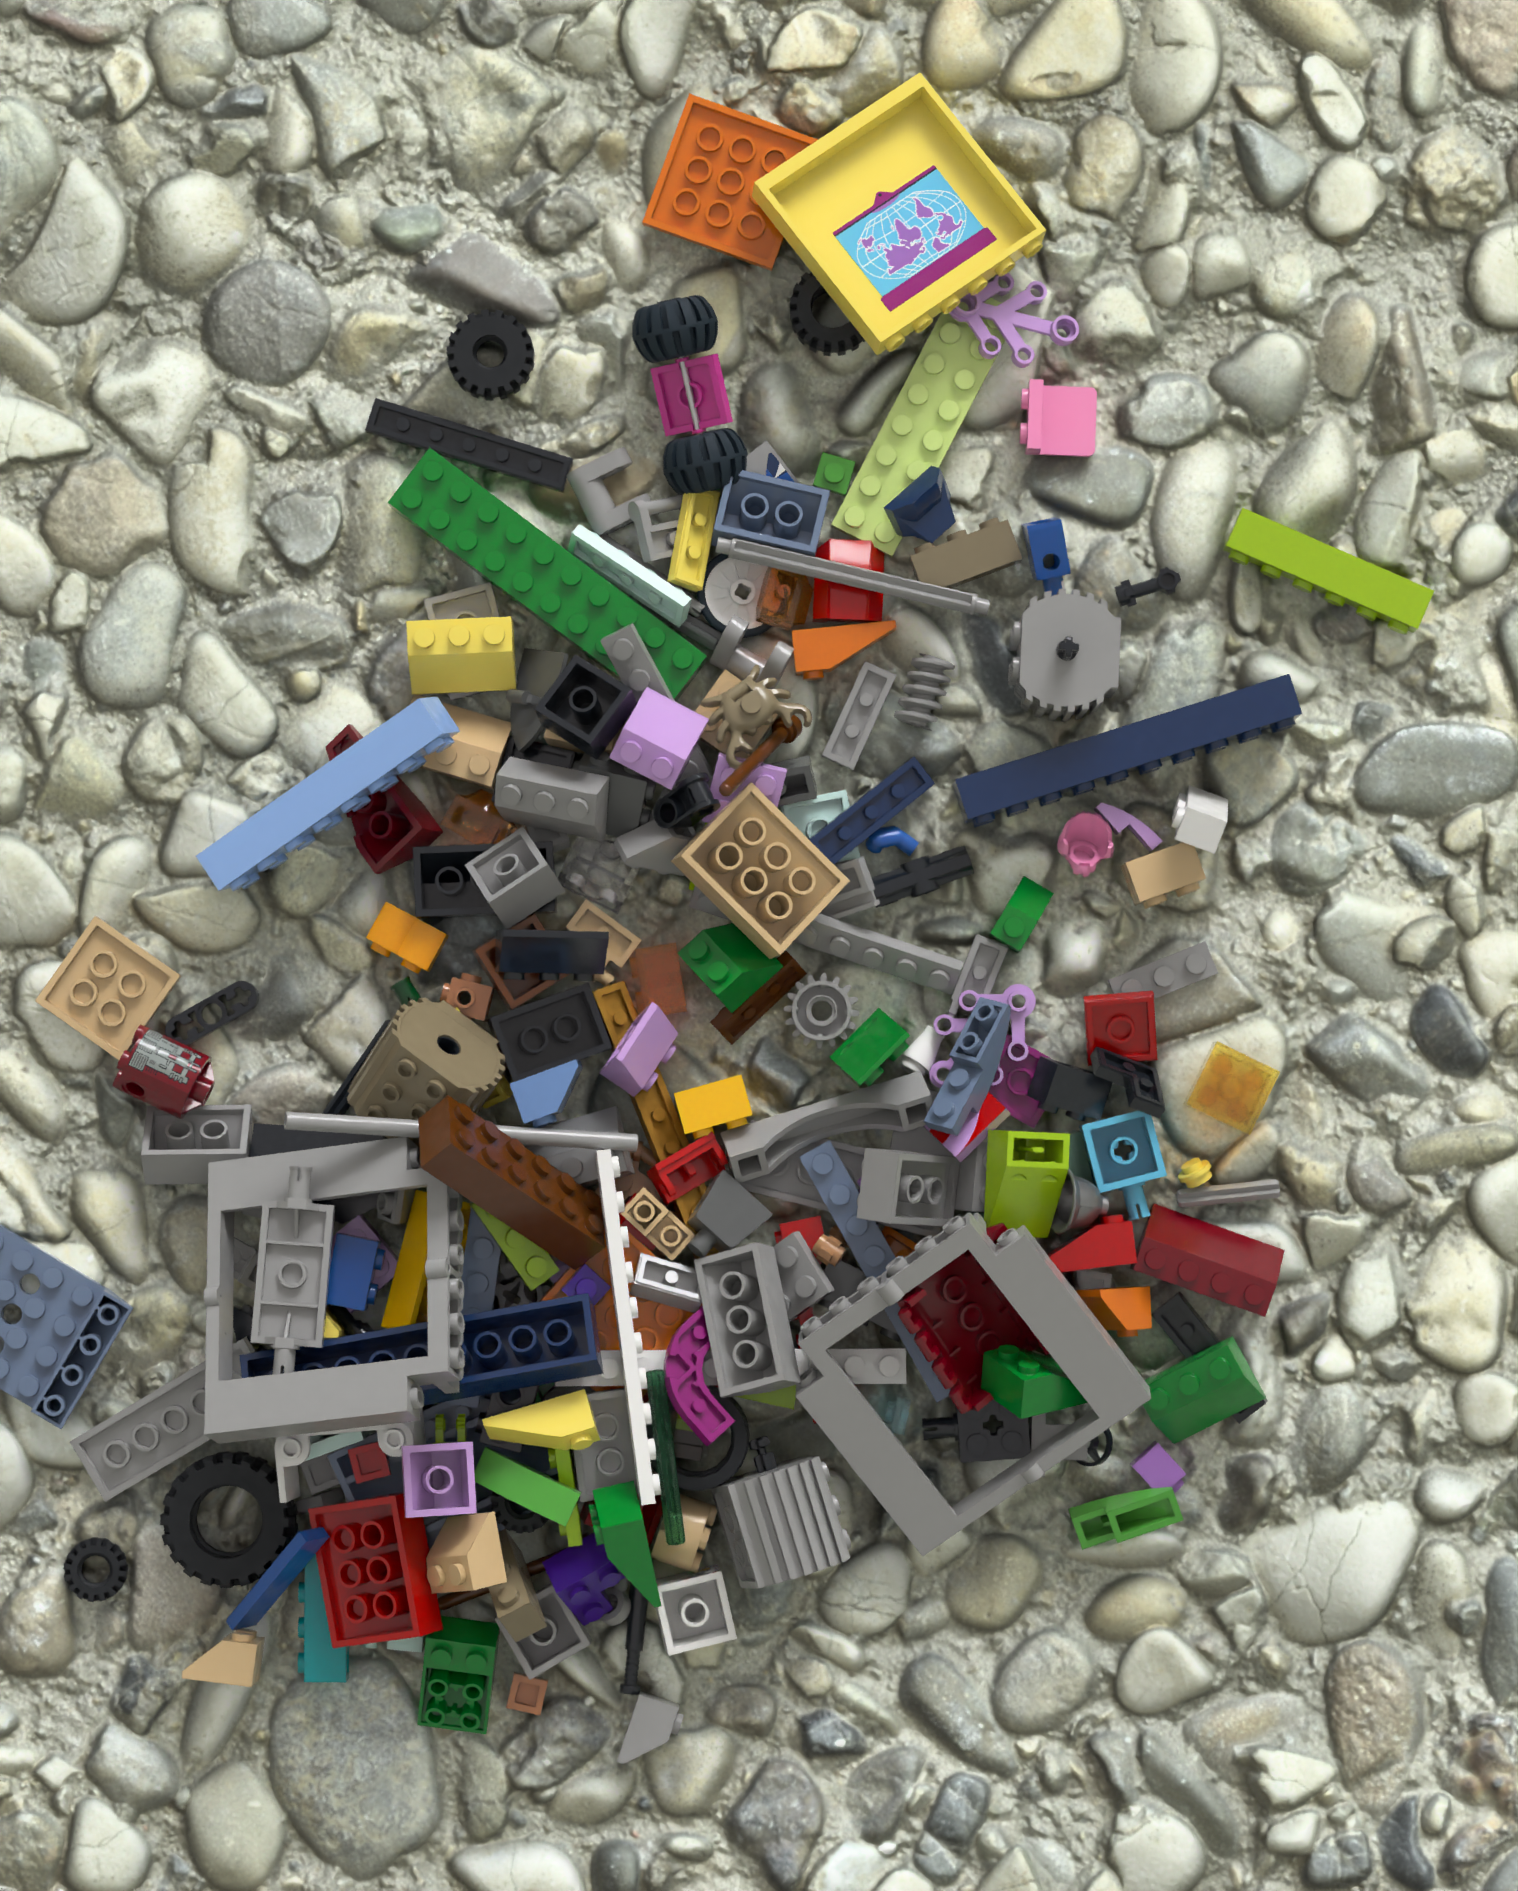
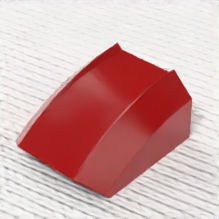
M829 539L817 548L815 557L884 573L885 553L874 547L872 541ZM814 577L812 622L871 623L882 621L883 593Z

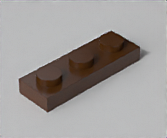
M786 950L776 958L783 967L733 1013L726 1007H723L718 1015L710 1021L731 1045L791 990L796 982H799L807 974Z

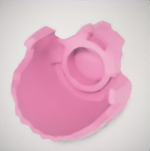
M1084 811L1077 813L1067 821L1059 836L1057 850L1068 861L1073 869V874L1088 877L1090 873L1096 870V865L1101 860L1113 857L1112 830L1108 822L1100 814Z

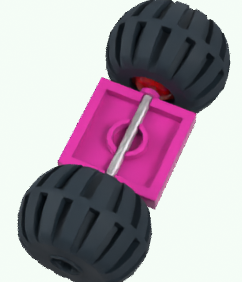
M700 295L684 298L678 297L642 307L636 311L632 323L633 341L638 352L645 360L656 363L678 358L675 359L676 363L651 368L650 371L665 436L689 431L695 434L670 441L666 445L663 454L664 475L668 484L680 495L722 489L730 483L731 476L733 477L732 485H734L740 479L738 476L742 470L746 471L747 449L743 440L733 429L722 428L705 432L707 427L733 422L718 353L690 359L689 356L685 357L710 350L715 345L718 335L717 316L709 302Z

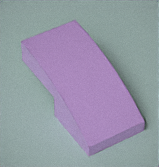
M1102 802L1094 808V811L1108 822L1115 835H1118L1123 829L1128 827L1149 853L1163 842L1147 825L1124 810Z

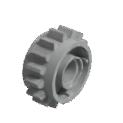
M822 973L820 981H815L812 975H808L807 985L804 986L802 983L796 982L795 985L799 992L797 994H787V997L793 1001V1004L784 1007L785 1012L792 1013V1018L786 1020L785 1023L786 1025L795 1024L796 1029L792 1034L794 1038L800 1034L805 1036L803 1045L807 1046L811 1040L816 1041L817 1049H821L823 1041H828L833 1048L835 1047L836 1037L839 1036L844 1041L848 1039L844 1032L846 1028L855 1030L856 1025L850 1019L851 1017L859 1016V1011L853 1010L851 1005L856 1003L858 999L857 997L849 998L847 996L851 988L850 985H846L843 988L838 986L840 977L836 976L832 982L827 981L826 973ZM824 1001L830 1005L832 1014L829 1019L818 1021L812 1016L811 1008L816 1002Z

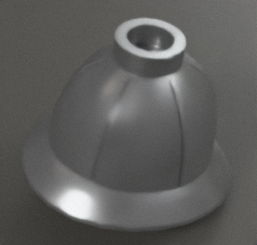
M1068 1169L1052 1221V1230L1057 1234H1064L1070 1228H1079L1091 1224L1098 1216L1105 1217L1109 1208V1198L1102 1196L1099 1189L1090 1181L1074 1176L1071 1170Z

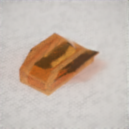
M768 567L756 606V621L788 631L792 629V626L805 624L814 590L809 584L806 575Z
M483 789L469 795L456 794L440 822V825L473 844H497L517 831L514 823L503 820L495 804L491 802L492 795Z

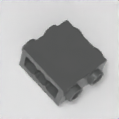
M603 751L597 760L584 753L581 761L575 760L572 769L610 777L606 834L619 837L648 823L651 810L645 809L647 800L652 801L657 782L610 759V754L606 751Z

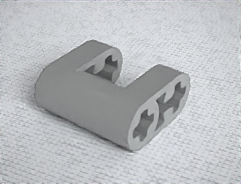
M625 447L611 451L573 470L566 476L593 532L597 533L600 537L611 534L634 522L628 514V505L631 501H651L648 493L616 507L604 484V479L632 465L633 462Z
M734 614L726 626L709 663L722 671L726 669L741 681L748 676L755 665H759L760 672L755 682L774 677L777 679V683L768 689H775L795 649L779 641L769 659L766 660L743 647L740 643L749 626V622Z

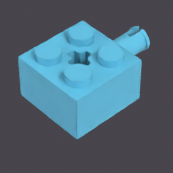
M1137 1110L1079 1125L1093 1183L1100 1193L1114 1189L1122 1191L1130 1221L1139 1219L1136 1204L1138 1205L1141 1218L1151 1216L1142 1185H1145V1181L1167 1176L1152 1116ZM1121 1140L1124 1145H1130L1131 1152L1126 1154L1127 1159L1124 1161L1121 1156H1115L1114 1149L1118 1148V1142Z

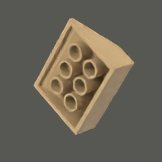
M752 782L740 791L671 860L769 959L781 955L850 881Z

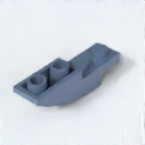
M983 997L979 998L949 1054L954 1064L924 1119V1123L928 1128L958 1136L970 1111L979 1113L1001 1059L1011 1014L1009 1004Z

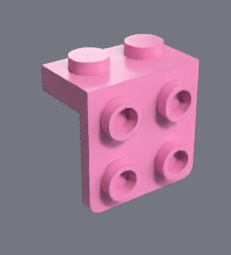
M1030 379L1028 389H1022L1021 409L1027 410V422L1020 423L1019 443L1026 444L1025 455L1092 456L1095 452L1097 391L1092 387L1044 386V380Z

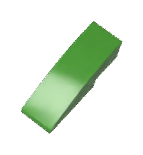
M485 1447L474 1471L476 1483L565 1527L581 1495V1491L552 1479L549 1475L488 1447Z
M1172 1487L1132 1491L1094 1500L1068 1509L1082 1550L1115 1538L1117 1543L1184 1520Z

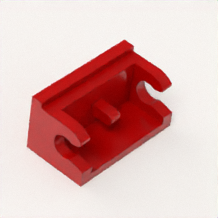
M713 1132L655 1164L646 1172L666 1205L715 1177L723 1169L726 1170L724 1165L728 1163V1160L716 1141Z

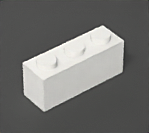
M1189 785L1186 794L1179 793L1173 808L1174 813L1171 827L1176 828L1175 839L1215 854L1227 824L1228 799Z

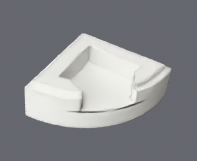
M1077 1270V1283L1080 1290L1110 1288L1112 1274Z

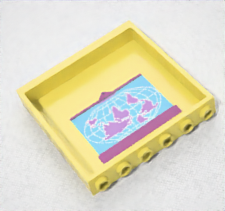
M921 73L901 84L755 181L752 193L753 199L876 355H879L886 349L889 352L897 349L905 341V336L914 330L916 333L925 330L933 322V317L941 312L944 314L950 313L960 304L961 298L969 293L972 296L978 294L987 286L989 279L995 275L999 277L1006 275L1014 268L1015 262L1023 256L1026 258L1034 256L1043 247L1042 242L1046 233L1044 226Z

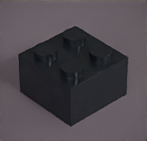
M575 654L534 710L543 727L597 760L630 717L637 702L631 688Z

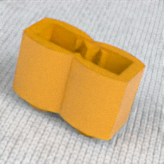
M385 902L366 938L373 942L370 947L372 950L387 958L393 952L404 958L400 965L419 974L421 969L430 972L449 935Z

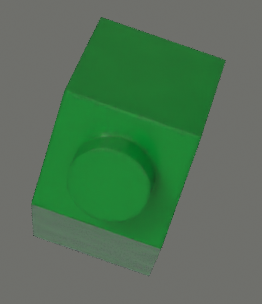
M1023 876L988 936L1019 953L1054 893Z

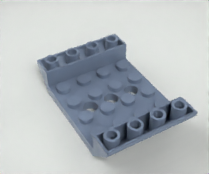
M0 1224V1336L4 1341L3 1350L0 1352V1389L33 1408L31 1412L62 1429L134 1308L110 1289ZM27 1274L36 1275L40 1281V1287L34 1294L26 1293L22 1288V1279ZM9 1304L18 1305L22 1311V1317L16 1324L8 1323L4 1318V1309Z

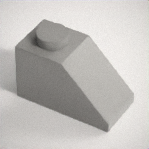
M640 1691L617 1762L625 1764L667 1743L671 1733L678 1735L684 1717L683 1714L678 1713L680 1704Z

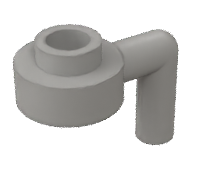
M626 1577L612 1588L605 1589L614 1608L600 1618L607 1625L614 1626L622 1623L630 1613L631 1601L625 1594L629 1583Z

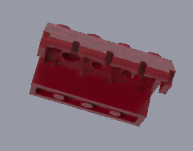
M1003 1223L986 1228L987 1235L994 1244H997L998 1237L1008 1230ZM969 1250L907 1292L897 1302L900 1307L899 1318L910 1334L916 1333L914 1337L915 1343L927 1362L933 1361L932 1370L943 1387L950 1389L948 1395L961 1414L971 1410L978 1412L994 1399L989 1392L981 1389L984 1352L998 1349L1002 1345H1013L1031 1352L1035 1350L1044 1355L1049 1354Z

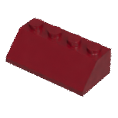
M1152 1204L1150 1209L1151 1216L1147 1218L1136 1249L1137 1263L1131 1264L1130 1269L1249 1312L1266 1316L1277 1285L1285 1250L1166 1207Z

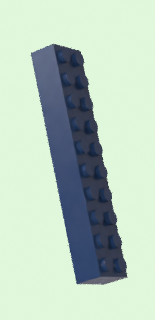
M1290 674L957 778L954 780L953 788L964 823L973 822L974 828L994 822L996 814L1006 812L1007 817L1024 813L1029 809L1028 804L1039 801L1040 806L1043 807L1060 801L1063 798L1062 794L1072 791L1073 796H1078L1093 791V788H1096L1095 783L1104 780L1107 786L1125 781L1129 777L1128 773L1138 770L1140 775L1157 771L1162 767L1161 762L1170 759L1172 764L1176 765L1193 759L1192 757L1196 756L1195 752L1202 749L1205 750L1207 755L1225 749L1226 746H1229L1228 741L1238 739L1239 744L1258 739L1259 736L1263 735L1262 730L1270 728L1272 734L1287 730L1296 724L1295 720L1302 714Z
M585 1293L463 1315L465 1330L463 1333V1344L460 1347L464 1351L465 1365L463 1368V1379L459 1381V1392L446 1394L434 1384L421 1385L420 1387L424 1394V1405L604 1374L595 1307L589 1294ZM428 1322L324 1340L323 1348L300 1347V1350H296L294 1372L428 1356ZM274 1349L239 1355L242 1378L272 1375Z

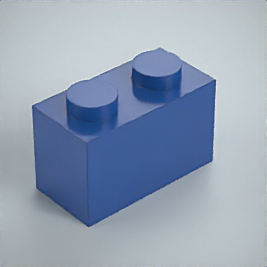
M337 1233L330 1265L327 1304L366 1311L368 1304H375L379 1285L374 1284L373 1280L375 1271L382 1270L386 1250L380 1249L382 1241Z

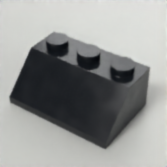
M496 930L495 972H504V979L525 980V973H539V980H560V974H574L573 981H595V974H604L609 932Z

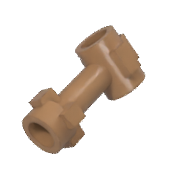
M836 1225L830 1230L829 1237L822 1234L812 1248V1252L817 1255L816 1258L827 1266L831 1264L834 1267L844 1256L847 1250L844 1247L850 1248Z

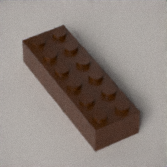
M449 1095L418 1119L420 1165L423 1170L574 1270L605 1248L601 1198L593 1190H587L574 1181L568 1173H562L550 1165L543 1156H537L525 1148L518 1139L509 1137L500 1131L494 1123L484 1120L472 1112L466 1104L459 1103Z

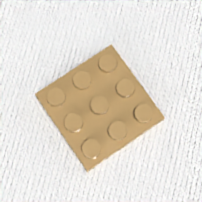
M94 916L35 1002L120 1060L125 1050L129 1051L134 1045L132 1039L139 1025H148L181 978V975L102 919Z

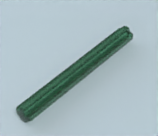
M654 1369L646 1372L647 1392L656 1448V1463L660 1480L666 1542L668 1545L673 1546L685 1543V1532L665 1374L663 1369Z

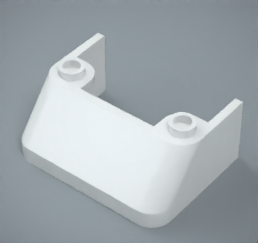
M420 1408V1421L276 1437L275 1459L280 1503H286L301 1496L298 1465L306 1461L310 1455V1436L377 1430L378 1443L381 1450L389 1456L400 1457L402 1456L401 1446L426 1444L423 1408Z

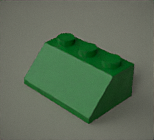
M1231 1336L1146 1379L1145 1381L1150 1387L1151 1399L1144 1403L1143 1406L1156 1427L1173 1444H1176L1266 1399V1395L1234 1337Z

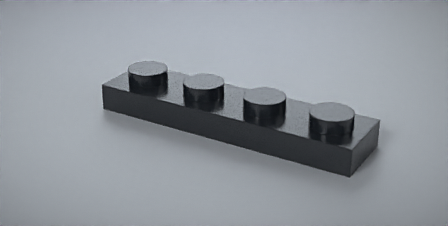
M1180 1291L1151 1314L1186 1359L1220 1342ZM1264 1399L1232 1416L1240 1424L1265 1405L1268 1400Z

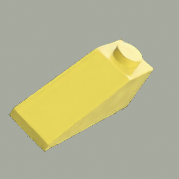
M585 1389L482 1419L489 1439L560 1450H582L590 1447L593 1442L600 1441L592 1407Z

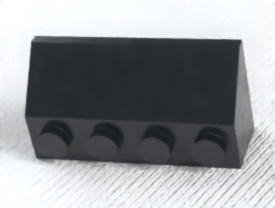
M553 841L534 842L556 875ZM495 844L413 847L415 916L418 919L497 916L465 864ZM557 897L532 914L557 913Z

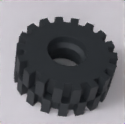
M488 309L481 310V314L474 315L473 312L467 315L468 319L464 322L460 320L456 325V331L454 333L451 332L449 337L450 343L447 346V362L455 381L458 382L465 392L467 390L473 397L478 399L479 396L484 397L487 401H493V398L500 397L501 400L508 398L507 395L512 392L516 394L521 390L520 386L528 382L530 379L529 374L534 368V347L527 329L517 321L516 317L511 314L507 316L501 310L489 312ZM489 341L500 344L504 350L502 362L492 368L483 366L477 359L479 347Z

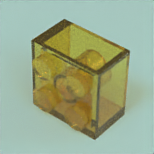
M1218 1041L1213 1042L1183 1105L1244 1135H1250L1280 1071Z

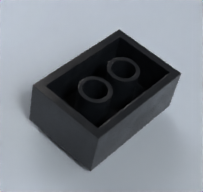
M589 982L490 1017L487 1020L492 1036L499 1041L497 1044L498 1050L505 1056L503 1066L505 1067L509 1083L575 1059L581 1061L612 1048Z

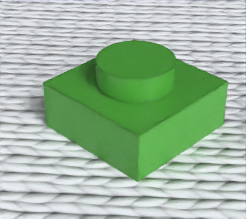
M822 452L813 486L830 490L832 493L846 497L856 462Z

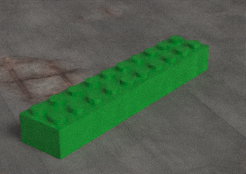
M430 447L388 501L391 509L488 582H491L492 585L620 681L621 679L600 640L631 623L634 624L675 702L708 661L707 655Z

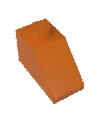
M1150 1286L1076 1290L1077 1294L1105 1330H1117V1337L1138 1336V1329L1152 1328Z

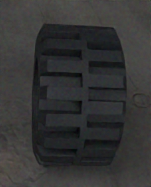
M806 272L801 276L799 284L796 283L790 298V319L792 329L798 335V340L803 345L806 343L810 346L809 350L815 353L817 350L822 351L824 356H831V353H838V356L845 355L846 351L850 349L853 352L859 348V344L862 341L865 342L864 338L850 321L837 328L825 327L816 321L812 313L813 303L819 296L827 293V291L812 272L810 274Z

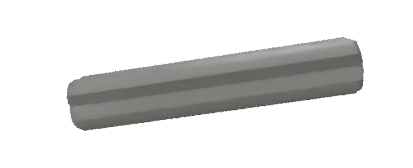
M1271 1179L1177 1190L1176 1198L1178 1207L1181 1208L1271 1199L1280 1196V1186L1278 1180Z

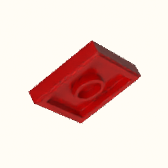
M1153 990L1083 996L1088 1066H1092L1090 1055L1095 1047L1106 1049L1137 1062L1158 1060Z

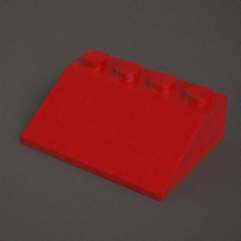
M404 1492L308 1509L311 1529L323 1527L330 1536L316 1552L332 1648L421 1637L443 1629L437 1593L432 1594L431 1586L427 1579L426 1557L429 1553L424 1520L423 1517L405 1518Z

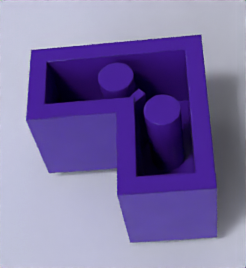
M594 1532L582 1539L583 1545L568 1547L542 1562L556 1594L583 1626L599 1620L604 1614L614 1609L605 1589L615 1586L620 1580L625 1578L607 1558L605 1545L597 1546Z

